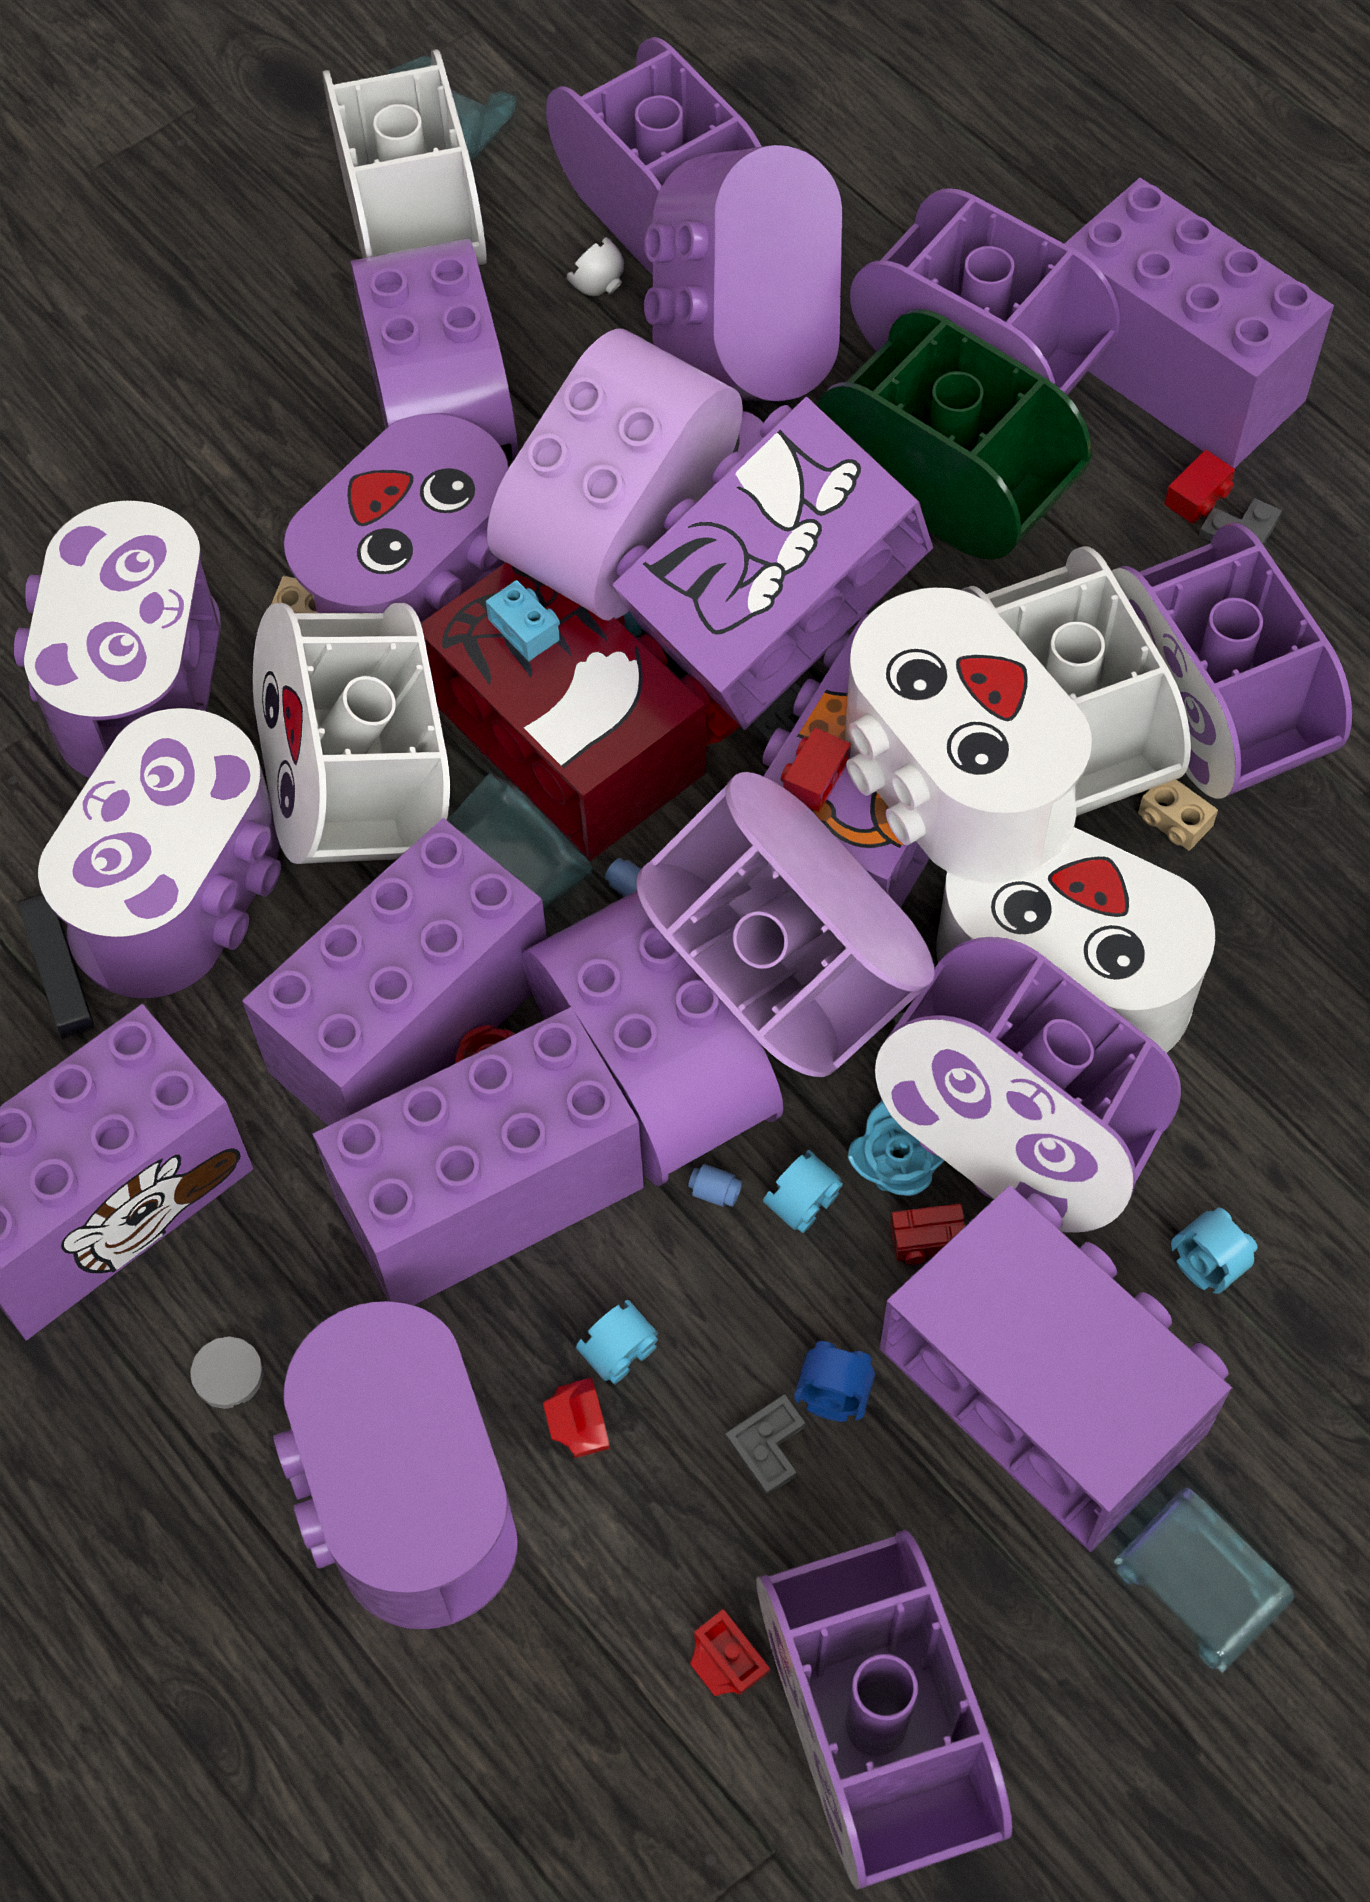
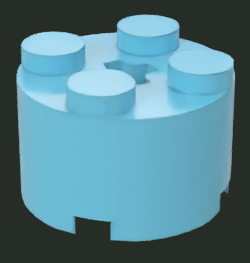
M808 1150L805 1157L801 1155L780 1176L776 1181L779 1190L775 1194L769 1191L763 1203L793 1230L798 1229L804 1233L816 1220L815 1215L820 1210L819 1207L822 1205L827 1209L840 1194L838 1191L843 1186V1183L840 1182L841 1178Z
M1222 1208L1206 1211L1177 1234L1171 1243L1172 1251L1177 1248L1180 1255L1176 1262L1188 1279L1203 1290L1208 1287L1214 1288L1213 1293L1216 1294L1224 1291L1252 1267L1254 1252L1258 1248L1255 1240L1249 1234L1243 1233L1232 1221L1229 1213Z
M629 1300L624 1301V1310L619 1305L614 1307L589 1329L588 1333L592 1338L586 1344L581 1339L576 1345L577 1351L604 1381L610 1379L613 1384H616L629 1373L630 1369L628 1366L636 1357L642 1361L656 1349L655 1343L658 1340L656 1338L658 1332Z

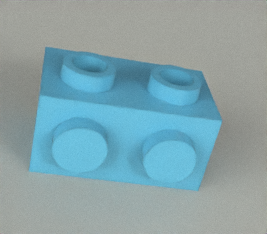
M517 580L486 600L488 620L528 661L560 640L558 629L560 622L556 614L551 609L546 610L539 603L538 597L530 588L525 589Z

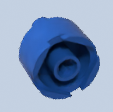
M817 1342L815 1348L809 1350L805 1355L794 1393L795 1400L799 1404L801 1399L808 1403L807 1411L821 1418L846 1422L848 1416L857 1415L855 1421L861 1419L865 1414L875 1378V1371L871 1366L872 1358L864 1352L854 1351L851 1353L837 1349L835 1345L829 1342Z

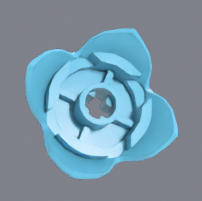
M883 1100L871 1111L867 1120L865 1135L856 1138L851 1143L848 1151V1159L851 1165L862 1177L876 1183V1186L882 1191L905 1196L916 1195L926 1189L932 1181L933 1172L944 1162L941 1157L925 1150L918 1139L897 1123L886 1108ZM899 1150V1153L904 1155V1158L894 1157L893 1151Z

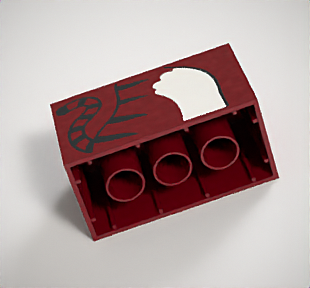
M506 562L421 622L437 707L590 862L706 774V744L711 740V736L706 727L705 710L710 707V699L703 686L694 677L685 675L679 680L666 667L667 658L665 653L651 636L643 634L636 639L624 627V616L617 619L613 617L609 621L603 620L588 609ZM516 580L525 589L530 588L538 597L539 603L546 610L551 609L560 622L558 626L560 640L530 661L488 620L486 600Z

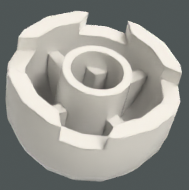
M607 237L602 241L604 245L600 247L595 243L577 260L575 264L579 269L575 274L569 272L567 275V280L581 293L589 296H599L607 291L611 294L622 283L619 277L623 273L624 260L619 249Z

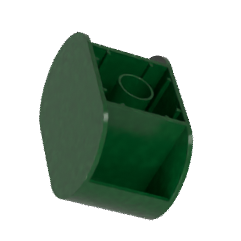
M913 309L903 313L893 323L888 335V341L847 382L837 383L828 388L821 396L817 406L919 501L929 532L959 551L981 559H999L1008 555L1086 471L1091 460V440L1086 423L1072 400L1058 386L946 317L924 309Z

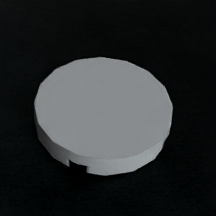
M235 1337L214 1339L204 1345L194 1357L190 1370L192 1385L199 1397L209 1405L223 1409L233 1408L234 1405L244 1404L250 1400L260 1388L264 1375L261 1358L255 1348L245 1340Z

